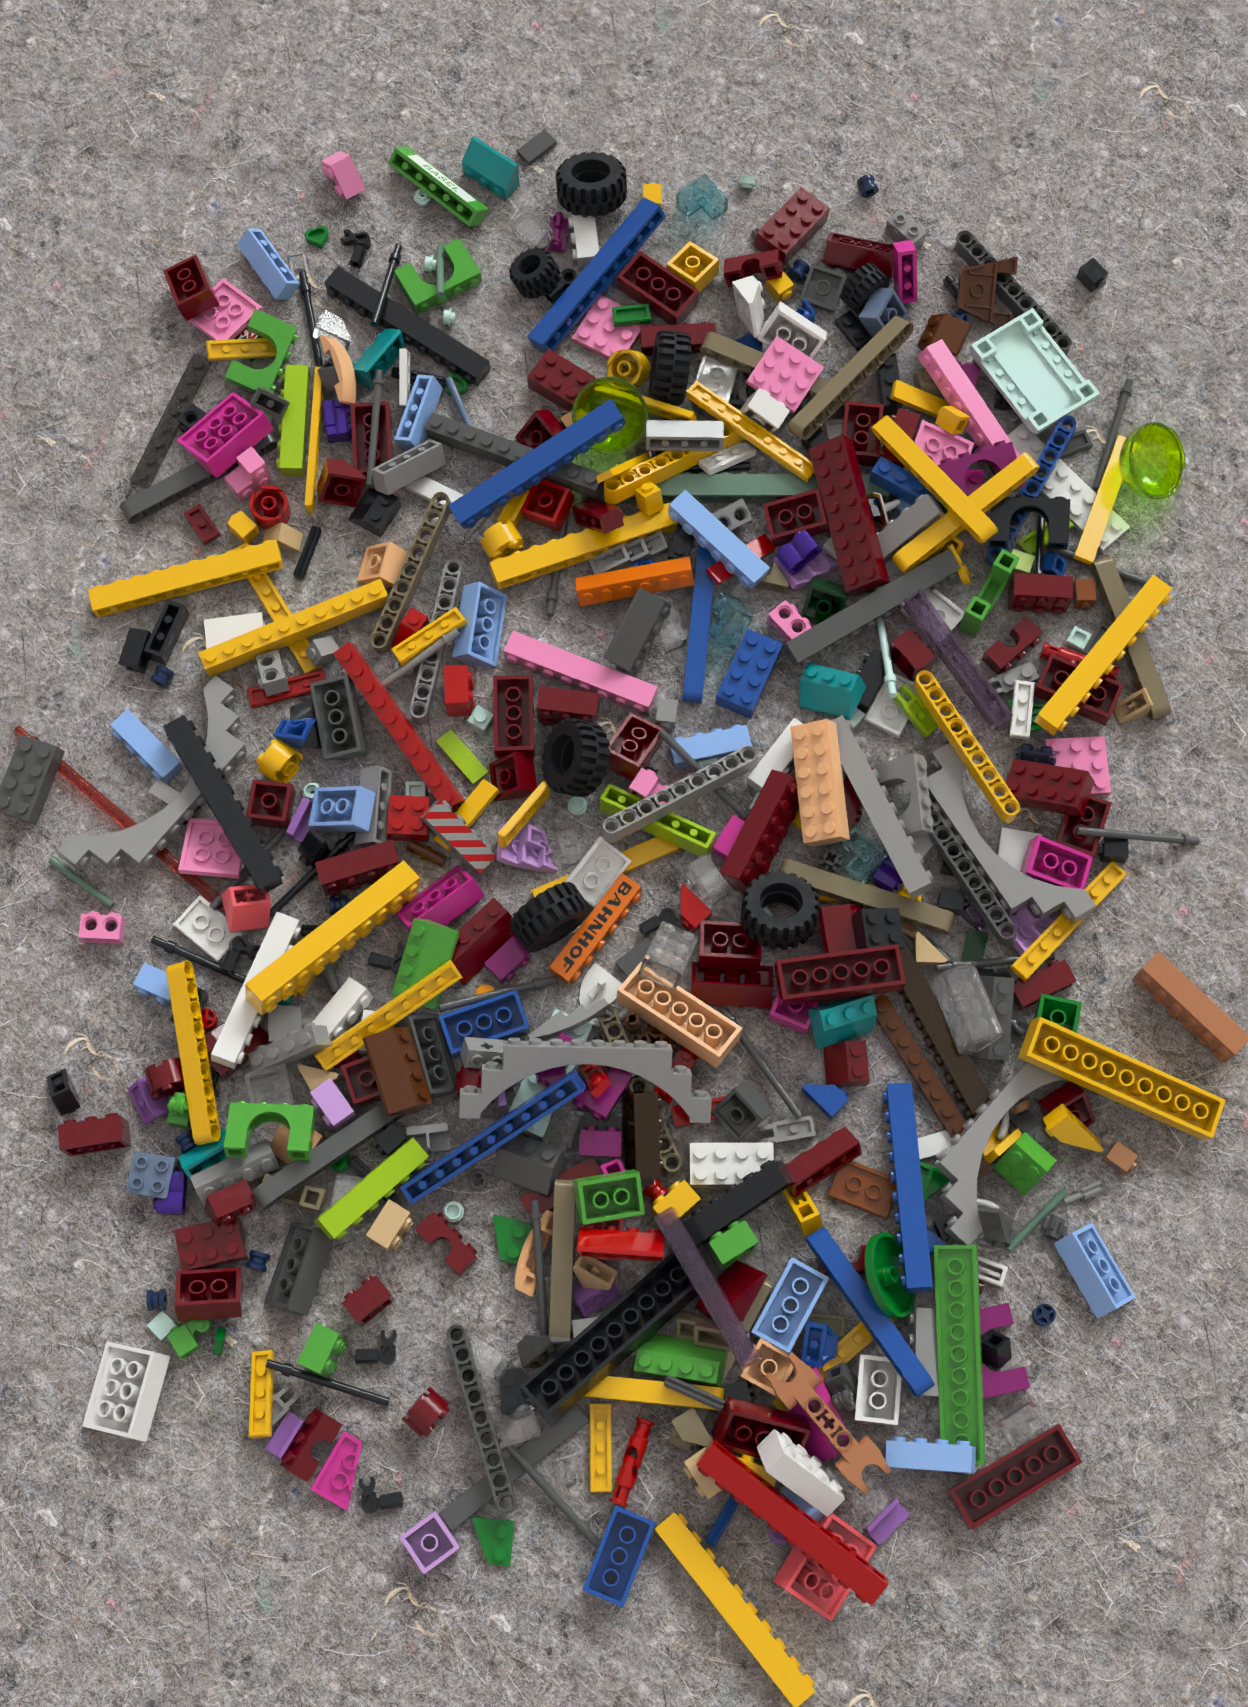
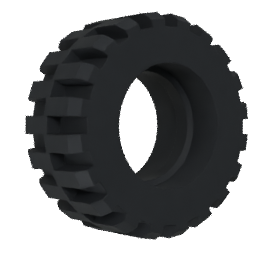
M603 152L575 154L570 159L564 160L558 167L556 172L557 199L566 211L576 216H592L593 218L598 217V215L605 216L609 212L613 213L622 206L627 197L626 169L614 156H608Z
M667 330L657 332L651 361L649 398L674 406L683 404L691 362V336L688 333Z
M567 718L558 722V725L552 728V732L547 736V742L544 743L543 764L541 765L544 771L543 777L547 781V785L556 793L586 797L595 792L597 787L603 783L602 779L606 777V770L610 763L608 761L610 743L606 732L599 724Z
M772 871L768 872L766 876L763 874L758 876L756 880H752L748 884L742 898L741 923L743 924L744 931L749 934L753 941L757 940L759 945L763 947L765 945L769 946V949L781 948V950H787L788 947L792 949L799 947V943L804 944L808 941V938L813 936L818 924L820 902L818 893L814 891L815 888L812 884H807L806 879L796 877L797 874L795 873L786 874L785 871L774 873ZM772 903H783L794 908L797 914L788 918H777L766 913L763 908Z
M562 882L539 893L519 908L510 919V928L526 951H540L573 932L588 917L590 908L573 883Z

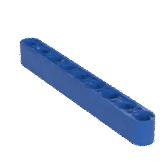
M1067 415L1060 419L1036 462L1040 466L1036 473H1043L1045 477L1039 478L1035 473L1025 482V486L1021 489L1019 495H1024L1027 498L1040 496L1074 435L1077 425L1074 417ZM1063 425H1069L1071 429L1067 430L1063 428ZM1054 441H1061L1062 445L1058 446L1054 444ZM1045 457H1052L1054 461L1049 462L1045 460ZM1034 489L1036 493L1030 494L1027 490ZM1030 512L1021 513L1012 520L1016 521L1018 525H1010L1008 548L989 547L986 556L988 565L992 567L996 560L991 557V554H999L1002 549L1009 552Z
M699 544L682 702L702 704L714 581L706 573V570L715 564L716 560L707 548H703Z
M821 1227L805 1238L812 1252L912 1394L918 1398L935 1386L929 1373L890 1318L879 1308L871 1291L827 1229Z

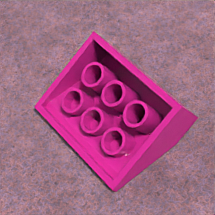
M232 392L179 437L177 442L206 471L218 478L237 462V456L251 446L253 448L273 430V427L262 411Z

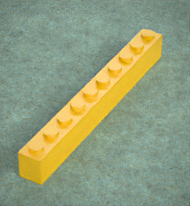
M663 503L664 509L650 516H647L641 510L631 516L624 515V526L606 534L585 528L582 532L570 533L558 540L551 539L546 544L540 546L533 545L528 550L522 552L515 551L510 556L504 558L497 557L489 563V570L496 588L500 590L587 561L621 543L626 545L641 537L645 539L659 531H662L664 535L677 530L678 522L673 521L668 515L667 511L670 503Z
M266 540L262 544L255 546L247 545L240 550L226 551L225 554L210 555L206 559L191 560L187 564L172 565L168 569L153 570L145 575H134L130 579L116 580L108 585H97L93 589H89L88 593L92 611L99 618L285 568L277 540Z
M1152 575L1038 713L1034 722L1053 736L1058 730L1062 732L1068 724L1066 721L1068 717L1071 716L1073 718L1080 709L1078 705L1081 702L1085 704L1091 696V693H1089L1091 689L1099 687L1103 681L1101 677L1104 674L1108 675L1114 668V661H1120L1126 653L1124 649L1127 646L1131 647L1135 643L1137 633L1140 632L1142 634L1149 625L1146 622L1150 618L1154 620L1160 612L1158 608L1161 604L1165 606L1171 598L1169 594L1172 587L1155 575Z
M378 579L200 651L198 654L210 678L256 659L255 655L279 650L385 606L388 594L381 579Z
M675 1512L672 1513L654 1530L791 1705L799 1707L816 1692L813 1688L815 1685L814 1681L807 1673L803 1676L798 1669L801 1665L793 1655L789 1658L784 1652L787 1647L779 1637L774 1639L769 1633L773 1629L765 1619L762 1621L758 1619L755 1615L758 1613V1610L751 1602L746 1603L741 1597L744 1593L737 1584L732 1586L728 1580L730 1577L729 1573L723 1566L718 1568L714 1563L716 1557L709 1548L704 1550L699 1544L702 1542V1539L695 1530L693 1532L688 1530L686 1527L688 1521L681 1513L678 1515Z

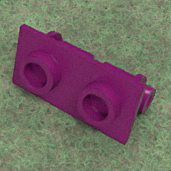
M556 212L553 217H550L547 242L548 251L565 252L568 218H564L562 212Z

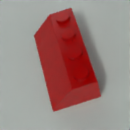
M584 1225V1228H579L577 1256L662 1262L664 1234H660V1230L648 1229L646 1233L639 1232L638 1228H626V1231H618V1227L605 1226V1230L596 1229L597 1226Z

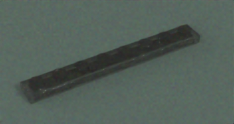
M193 353L130 479L131 484L143 489L151 486L179 430L178 418L192 404L212 364L207 358Z

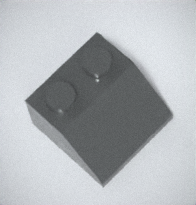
M746 1079L734 1087L711 1112L739 1143L760 1125L774 1109Z

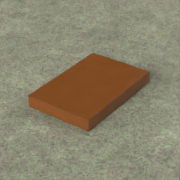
M851 1161L836 1171L827 1197L886 1220L893 1203L892 1191H895V1183L891 1184L890 1175Z

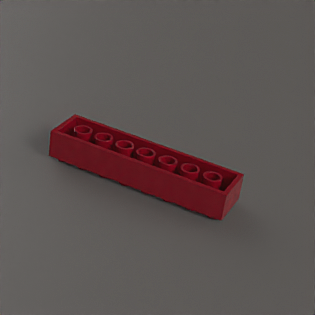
M842 434L809 448L846 593L857 596L890 583L852 439Z

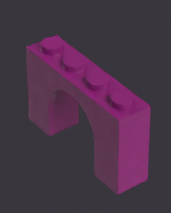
M1005 440L994 443V447L990 449L984 446L976 449L977 453L971 455L969 451L959 454V459L953 461L951 457L943 459L938 467L969 496L965 484V475L969 466L974 462H984L990 465L996 474L1017 459L1012 442L1006 443ZM1025 482L1022 485H1020L1017 489L1024 487Z
M563 1032L558 1037L563 1042H571L573 1039ZM569 1065L535 1073L538 1079L537 1082L547 1088L566 1075ZM613 1067L608 1074L612 1084L598 1098H595L590 1091H583L571 1099L573 1100L572 1104L581 1110L583 1108L589 1110L590 1115L598 1121L601 1119L607 1121L633 1080V1076L625 1070Z
M1009 1303L980 1309L981 1336L986 1331L1014 1324ZM982 1363L983 1399L1030 1388L1025 1367L998 1372L987 1368Z

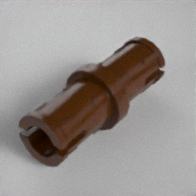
M412 838L406 847L407 851L441 868L446 862V855Z
M629 1012L624 1020L626 1030H629V1033H636L640 1027V1018L638 1014L635 1015V1012Z

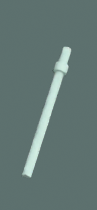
M880 617L876 621L885 669L884 682L885 686L888 687L889 697L895 698L897 696L895 687L897 681L896 676L893 674L885 622Z

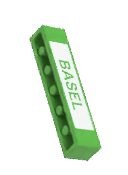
M408 146L395 147L388 162L390 166L469 227L482 224L489 208Z

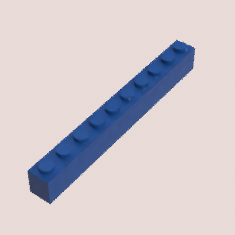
M646 198L641 200L528 334L527 337L534 348L543 353L548 349L552 351L556 349L666 218L659 204Z
M610 399L448 506L463 529L471 528L479 519L490 516L493 510L505 506L513 497L522 495L526 491L525 489L530 486L539 484L545 476L556 473L559 467L571 463L576 456L588 452L591 446L605 441L608 435L620 431L627 423L612 399Z
M572 1070L409 1178L401 1185V1191L410 1204H414L582 1093L586 1088L585 1083L576 1070Z
M912 1083L887 1084L886 1090L882 1091L883 1103H887V1111H884L885 1123H889L886 1139L887 1143H891L888 1159L889 1163H893V1171H890L891 1184L895 1183V1191H892L893 1204H897V1212H894L895 1224H899V1232H896L897 1245H901L902 1252L898 1253L899 1266H903L904 1273L900 1274L901 1287H905V1293L931 1292L933 1283Z

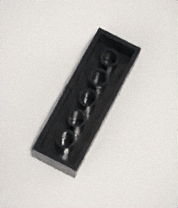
M775 1159L772 1161L768 1160L760 1166L761 1170L759 1172H751L743 1177V1183H738L737 1185L735 1183L725 1190L727 1194L717 1195L708 1201L709 1206L700 1207L691 1213V1218L682 1219L674 1225L675 1229L670 1233L682 1252L685 1254L697 1250L707 1243L711 1236L719 1231H725L730 1224L741 1220L794 1184L796 1180L782 1160L775 1161Z

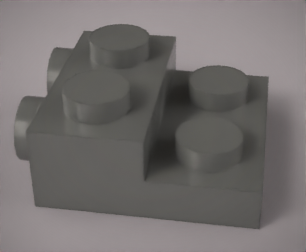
M819 262L816 265L811 264L799 300L803 301L805 298L812 305L835 312L842 289L847 280V275L844 274L845 271L834 268V270L828 269L827 265Z

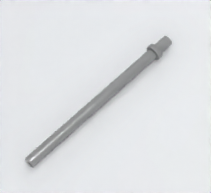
M455 628L448 634L444 633L441 639L381 681L385 688L446 644H451V641L460 635L458 630ZM363 695L358 698L359 707L367 702Z

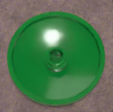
M888 1232L873 1235L867 1242L865 1249V1271L875 1302L885 1315L897 1319L906 1317L911 1313L915 1302V1293H905V1287H901L900 1274H904L903 1266H899L898 1253H902L901 1245H897L895 1236Z

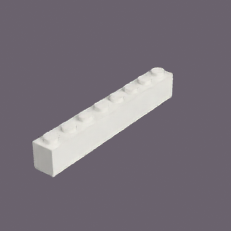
M276 912L211 1053V1061L234 1070L237 1063H242L245 1056L243 1050L246 1045H250L253 1038L251 1032L254 1027H258L261 1021L260 1013L246 999L245 984L293 947L291 944L294 939H298L301 931L298 919Z

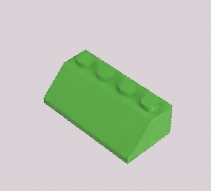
M414 918L391 996L397 997L440 966L452 960L460 931L428 919ZM442 992L422 1006L437 1009Z
M654 1334L637 1349L634 1371L641 1376L666 1379L670 1375L686 1383L722 1388L728 1351L694 1345L693 1340Z

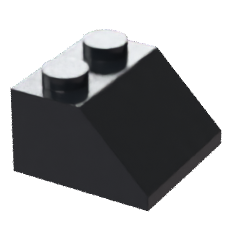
M368 488L348 520L381 538L401 508L399 497L393 494L385 495L373 488Z

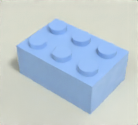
M362 786L315 788L308 826L323 833L369 832L376 793Z

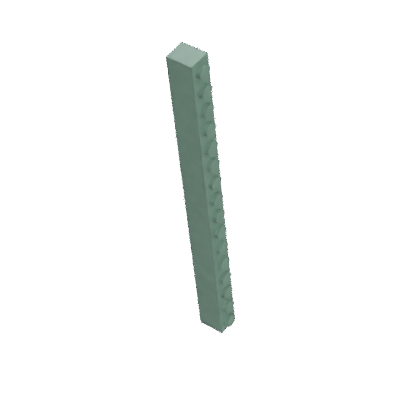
M684 472L656 484L661 489L663 503H671L684 490H687L700 503H732L742 498L745 503H769L819 488L815 474L808 482H805L795 474L784 472L777 474H768L766 472L749 474L747 472L730 474L722 472L710 476L706 472L701 474ZM861 473L867 497L873 492L880 493L883 502L887 503L889 492L869 482L870 474ZM603 491V493H602V495H601L599 501L605 502V500H604V491ZM582 495V501L591 498V497ZM634 495L619 503H637L636 496Z

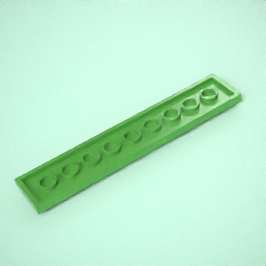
M934 1245L940 1439L949 1440L948 1444L957 1445V1441H969L970 1446L976 1447V1465H985L977 1245Z

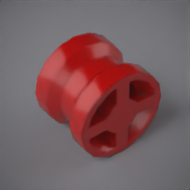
M209 1008L201 1009L204 1031L214 1030L218 1025L217 1015Z
M656 1179L642 1193L648 1196L653 1204L660 1195L665 1196L668 1190L660 1185V1181Z

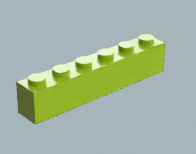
M286 365L285 372L282 373L284 389H281V396L290 404L278 428L281 440H278L277 443L280 458L276 459V467L280 469L281 476L304 477L311 377L308 365Z
M609 783L600 797V810L612 816L643 799ZM672 812L641 828V830L704 859H707L716 840V832Z
M413 1137L408 1139L315 1219V1223L330 1240L335 1238L341 1239L348 1232L346 1228L351 1224L353 1226L357 1225L364 1218L362 1214L367 1210L369 1212L373 1211L379 1205L378 1200L383 1196L385 1199L395 1191L393 1187L398 1183L404 1184L411 1177L409 1173L414 1169L416 1171L420 1170L426 1164L424 1160L429 1156Z

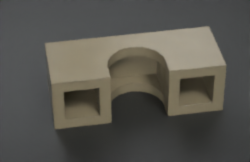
M265 1173L262 1183L273 1175ZM302 1185L278 1202L322 1214L328 1193L323 1189Z

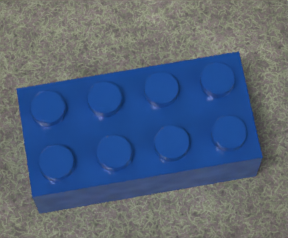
M747 629L718 690L715 704L751 719L782 653L783 643Z
M517 990L439 1016L453 1059L461 1057L460 1052L464 1037L508 1040L509 1038H516L530 1033V1027Z
M615 1505L584 1584L583 1591L624 1607L656 1522Z

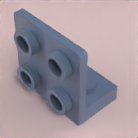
M134 1151L126 1192L167 1199L173 1170L178 1169L180 1161L175 1157Z

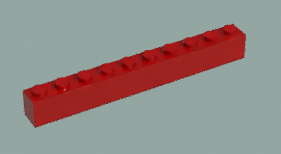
M347 642L333 653L436 800H445L452 807L451 811L453 812L465 802L464 797L357 647Z
M713 1439L697 1459L696 1465L700 1473L706 1477H712L720 1489L723 1491L727 1489L733 1494L732 1497L736 1502L741 1505H747L755 1517L758 1519L762 1517L768 1522L767 1525L771 1530L776 1533H782L790 1545L793 1547L797 1545L803 1550L802 1553L806 1558L811 1561H817L825 1573L828 1575L832 1573L837 1577V1581L841 1586L846 1589H852L856 1593L855 1596L861 1602H868L870 1605H873L886 1589L888 1578L716 1440Z

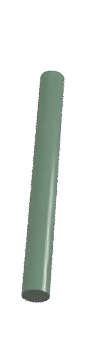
M443 245L437 246L436 295L439 298L444 296Z
M52 856L48 862L109 909L114 906V901L57 858Z
M1062 1188L1011 1239V1245H1006L1005 1248L1011 1253L1068 1195L1067 1191Z

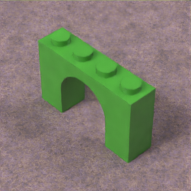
M460 238L443 246L444 256L454 273L444 283V296L442 298L436 295L437 285H430L422 281L411 263L394 270L396 282L416 315L426 312L431 307L442 304L447 299L458 296L463 291L474 288L482 282L481 272Z
M255 309L248 323L247 331L270 341L276 350V358L270 366L264 369H252L232 360L226 373L225 381L252 394H255L258 387H264L275 392L277 386L274 383L277 378H281L284 371L281 367L284 361L288 362L291 351H289L291 344H296L299 335L296 334L297 327Z
M1004 549L1001 550L977 597L974 595L965 610L959 630L976 638L1012 578L1019 557Z
M230 1102L223 1147L226 1157L247 1158L250 1136L254 1129L266 1122H279L290 1130L287 1147L289 1160L310 1161L316 1120L314 1106L308 1104Z

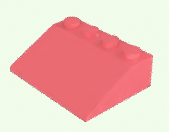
M833 1513L828 1517L824 1516L818 1522L867 1562L877 1548L875 1543ZM796 1545L788 1555L773 1582L832 1622L851 1589L841 1586L837 1581V1577L832 1573L831 1575L825 1573L817 1561H811L806 1558L802 1553L803 1550Z

